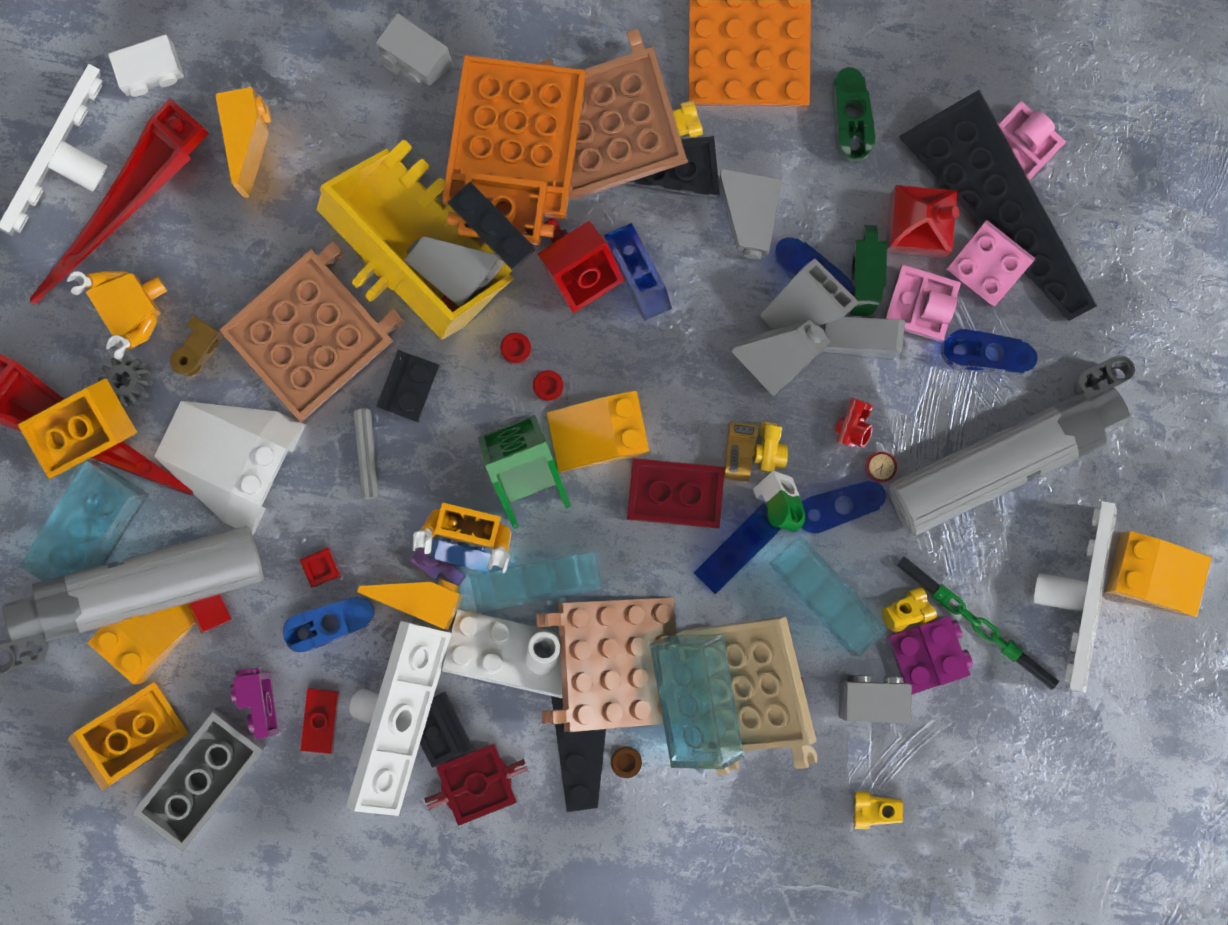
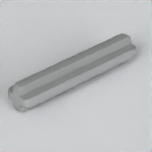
M359 408L354 410L361 496L364 499H374L379 496L372 416L369 408Z

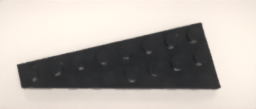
M981 90L975 91L899 136L901 141L909 147L920 162L936 176L943 186L948 190L957 191V200L960 205L980 226L986 220L1035 258L1024 273L1044 292L1045 296L1068 321L1097 307L1094 297Z

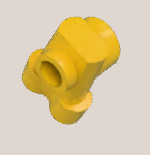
M694 100L680 103V108L673 110L680 136L688 135L689 138L703 135Z
M761 422L760 444H755L753 462L758 463V469L762 471L772 472L775 468L784 469L787 464L788 446L787 444L779 443L782 426L777 423Z
M921 587L906 592V597L882 609L884 624L893 632H902L910 624L919 622L921 625L937 619L936 610L929 604L927 595Z
M869 791L854 792V829H869L870 825L903 822L902 799L871 796ZM885 806H891L893 809L889 817L882 815V809Z

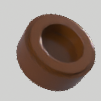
M623 746L613 753L611 767L617 776L632 778L639 773L642 767V759L636 749Z

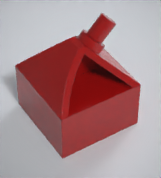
M895 185L890 193L886 238L887 253L946 259L953 249L955 218L959 217V208L956 206L957 191Z
M550 218L544 222V224L554 225L553 238L550 237L552 244L537 253L556 291L572 313L580 310L625 281L606 241L590 221L570 233L566 229L562 230L555 218Z

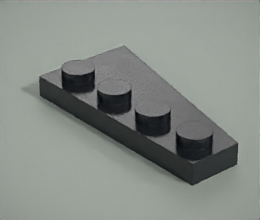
M551 696L553 710L563 709V698ZM564 723L555 724L567 812L598 808L606 729L564 732Z

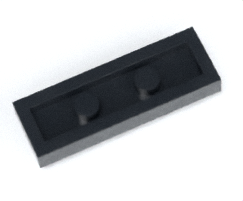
M471 181L447 202L452 210L513 272L536 251L535 247Z

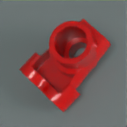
M851 398L847 407L846 417H841L835 428V434L839 435L837 442L850 447L856 445L864 448L867 445L873 426L865 423V421L869 418L873 405Z

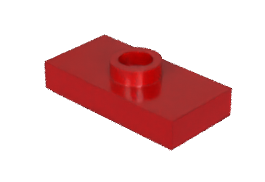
M307 688L300 751L333 754L340 691Z

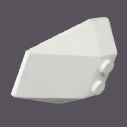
M181 401L154 457L178 480L191 489L193 494L221 521L234 528L247 526L251 529L253 535L266 509L262 504L288 451H294L306 425L277 411Z

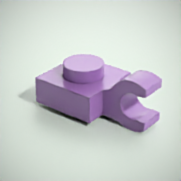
M422 547L410 560L435 580L442 573L459 586L466 577V575L450 563L428 558V554H424L425 548Z

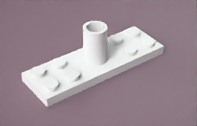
M88 63L0 221V230L10 236H13L15 231L21 233L29 217H27L28 215L25 212L30 204L36 206L44 192L40 186L49 169L94 192L108 165L65 142L73 126L80 127L88 113V107L85 105L89 98L94 101L103 86V80L100 79V69Z
M1102 501L1101 509L1095 508L1092 527H1094L1093 530H1096L1097 533L1095 540H1089L1087 549L1088 561H1092L1088 581L1039 573L1034 594L1035 604L1083 612L1079 633L1073 632L1070 651L1076 653L1074 664L1068 663L1065 675V682L1070 683L1069 689L1086 693L1117 515L1115 503Z
M457 609L451 632L452 635L443 664V672L563 698L559 632ZM545 652L550 657L540 658L535 653Z
M400 621L379 694L367 689H361L352 697L349 707L351 716L370 724L346 808L357 812L399 816L452 633Z

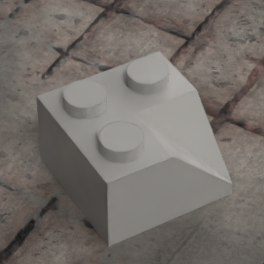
M398 13L376 41L380 52L379 57L384 62L383 66L392 74L398 76L401 73L417 84L423 81L430 86L453 67L447 46Z
M848 675V681H840L839 718L845 721L911 723L912 684L903 683V677H884V683L871 682V676Z

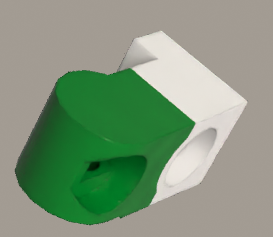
M772 471L753 488L756 499L766 502L768 521L772 526L789 532H797L805 522V511L792 477Z

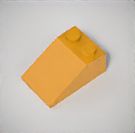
M253 87L215 94L231 183L243 198L250 197L269 135L267 123L272 122L268 104L265 105L263 97L258 96Z
M107 378L84 388L18 424L48 479L61 474L137 433Z
M637 390L546 412L558 473L649 455Z
M1133 531L1122 532L1119 536L1105 592L1197 617L1212 557Z
M440 579L438 584L434 582L367 585L359 586L357 590L358 593L442 629L451 628L457 609H459L465 596L458 593L460 586Z
M191 603L141 617L139 615L133 616L131 619L124 620L123 622L101 627L87 644L132 684H142L196 624L188 607Z
M153 682L75 731L68 740L103 791L189 733L156 683Z

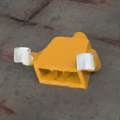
M101 271L86 275L82 272L70 274L66 281L75 280L80 284V286H75L71 289L72 294H80L85 287L89 289L86 291L88 297L112 334L106 349L112 346L120 348L114 353L113 357L115 359L122 358L125 349L131 350L149 340L157 324V317L161 314L154 299L168 291L158 275L143 284L138 276L126 271Z
M442 502L441 509L433 510L427 517L421 530L414 532L412 551L422 547L425 548L424 554H429L432 547V538L437 534L451 540L488 549L493 548L487 567L491 570L492 566L496 565L503 569L502 573H505L510 560L508 552L511 530L508 526L500 524V516Z

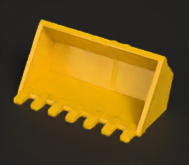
M402 140L391 151L386 148L322 184L319 190L321 195L316 210L356 250L367 264L353 279L352 284L359 288L374 273L380 278L367 291L365 298L372 302L389 287L442 340L464 328L514 278L510 275L512 270L504 264L481 294L452 312L440 300L445 294L404 261L408 256L407 250L415 240H420L423 236L491 254L494 252L485 243L481 245L474 237L458 235V225L447 224L448 213L454 211L449 205L445 208L437 200L444 192L445 180L438 178L426 188L419 179L429 170L430 164L425 159H420L408 170L401 160L411 151L412 146L406 140Z

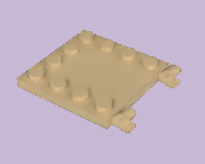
M786 616L687 629L676 633L705 754L714 755L715 770L718 775L729 774L731 769L739 768L738 758L732 753L737 751L791 747L793 763L796 769L808 768V763L817 762V753L810 746L817 742Z

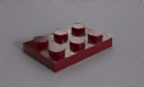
M633 458L627 520L720 529L725 467Z

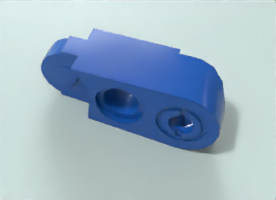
M357 596L292 616L283 626L284 641L292 651L298 653L312 651L368 627L369 623L374 619L375 608L369 600ZM329 614L335 615L338 619V627L333 632H329L324 627V619ZM301 628H305L308 631V637L304 640L298 636V631Z

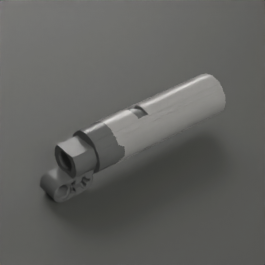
M1119 355L1095 365L1080 375L1074 387L1075 396L889 483L888 493L903 526L910 534L916 536L1026 484L1029 480L1047 474L1106 446V434L1124 426L1131 416L1119 391L1126 388L1135 373L1134 363L1128 357ZM1111 369L1121 370L1125 378L1115 377ZM1086 383H1087L1089 386H1093V385H1095V384L1098 383V385H1097L1095 391H1094V389H1093L1092 387H1088V388L1085 387V384H1086Z
M247 526L239 527L124 559V562L107 563L32 584L33 596L5 603L2 607L10 638L0 641V650L8 653L10 661L0 665V674L42 662L49 648L48 642L123 622L124 620L131 619L133 616L139 615L141 617L262 583L264 579L262 564L251 529ZM29 641H33L35 646L41 645L37 655H33L31 651H26L20 654V661L16 660L17 654L13 645H17V651L26 649Z

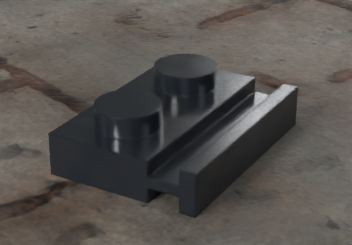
M398 349L376 407L419 423L441 366Z
M446 691L433 697L420 745L432 768L474 747Z

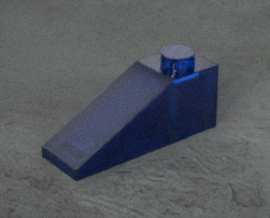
M630 223L605 234V240L643 320L646 321L671 310L672 306L666 286L633 224Z
M763 502L694 572L715 595L781 530L769 523L767 505Z

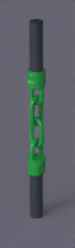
M905 556L900 559L896 566L932 594V598L955 615L961 614L972 623V628L977 634L988 642L997 643L1002 647L1001 653L1013 662L1016 661L1050 690L1057 686L1059 680L1025 654L1023 649L1012 639L1008 642L1000 636L999 630L983 617L977 618L968 611L965 602L945 585L938 584ZM952 598L960 604L956 607L957 610L948 604ZM981 622L994 631L990 634L991 638L977 628L982 625Z

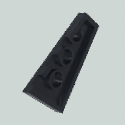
M714 136L681 139L688 163L624 184L719 198L720 191Z

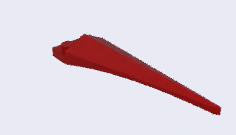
M171 98L148 120L135 147L98 208L64 256L30 297V302L34 305L191 160L188 155L209 135V132Z
M0 354V424L21 432L18 424L61 402L64 398L18 362ZM123 441L91 457L94 460L187 495H194L193 491L180 480Z

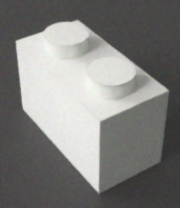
M166 34L108 53L119 88L126 96H141L146 94L150 88L159 85L161 87L171 86L177 82V79L184 77L174 44Z

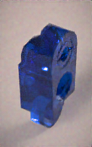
M791 237L783 238L778 242L774 252L776 263L788 274L790 280L813 259H816L853 296L854 287L849 277L808 243H803L800 239Z
M959 329L951 333L941 346V356L944 362L949 367L959 370L1023 375L1025 372L1033 369L1038 360L1035 349L1029 343L1022 342L1021 339L969 329ZM961 345L965 349L964 355L955 354L954 347ZM986 347H993L998 351L999 358L997 361L987 358Z
M869 480L808 497L802 501L805 511V522L801 530L810 535L819 534L878 511L885 503L886 491L879 483ZM837 498L848 500L850 510L847 514H840L835 509ZM814 509L819 512L820 517L817 521H812L809 518L810 510Z

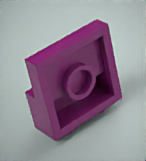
M943 616L927 624L918 625L887 636L901 677H903V682L912 684L911 695L971 675L969 668L973 667L972 658L967 649L962 651L958 641L959 638L963 637L960 625L957 620L951 621L950 616Z
M261 667L236 671V677L233 678L234 684L230 685L231 699L233 703H237L238 709L251 707V714L247 715L249 732L254 733L255 739L279 734L271 672L261 673Z

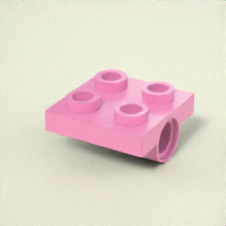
M1022 101L999 124L1029 180L1066 143L1054 131L1055 126L1048 116L1037 110L1033 112Z
M986 220L948 266L947 270L995 307L1035 258Z
M902 264L885 319L905 320L904 331L942 342L957 305V294L961 282Z

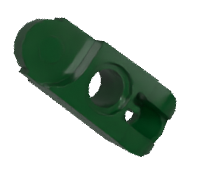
M847 67L839 71L836 79L833 81L832 98L835 142L837 152L843 160L857 163L869 156L875 144L876 135L865 76H862L859 70ZM853 106L858 109L860 115L851 117L846 113L845 108ZM850 140H857L860 143V147L857 150L850 149Z
M864 225L862 240H856L855 251L852 256L851 295L859 303L850 311L851 316L867 317L872 315L882 301L883 289L886 286L887 241H878L877 225Z

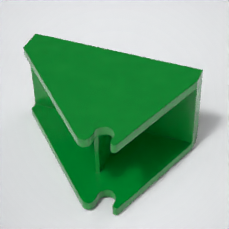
M536 415L478 437L486 469L513 529L518 528L519 524L511 502L557 485L565 508L571 507Z

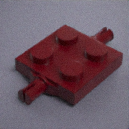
M494 743L436 766V769L441 779V792L424 798L425 803L438 799V801L428 804L427 808L431 810L446 803L453 811L459 826L517 803V799L512 789L511 777L529 771L527 766L515 770V768L525 765L526 761L522 759L513 764L506 765L501 759L497 746Z

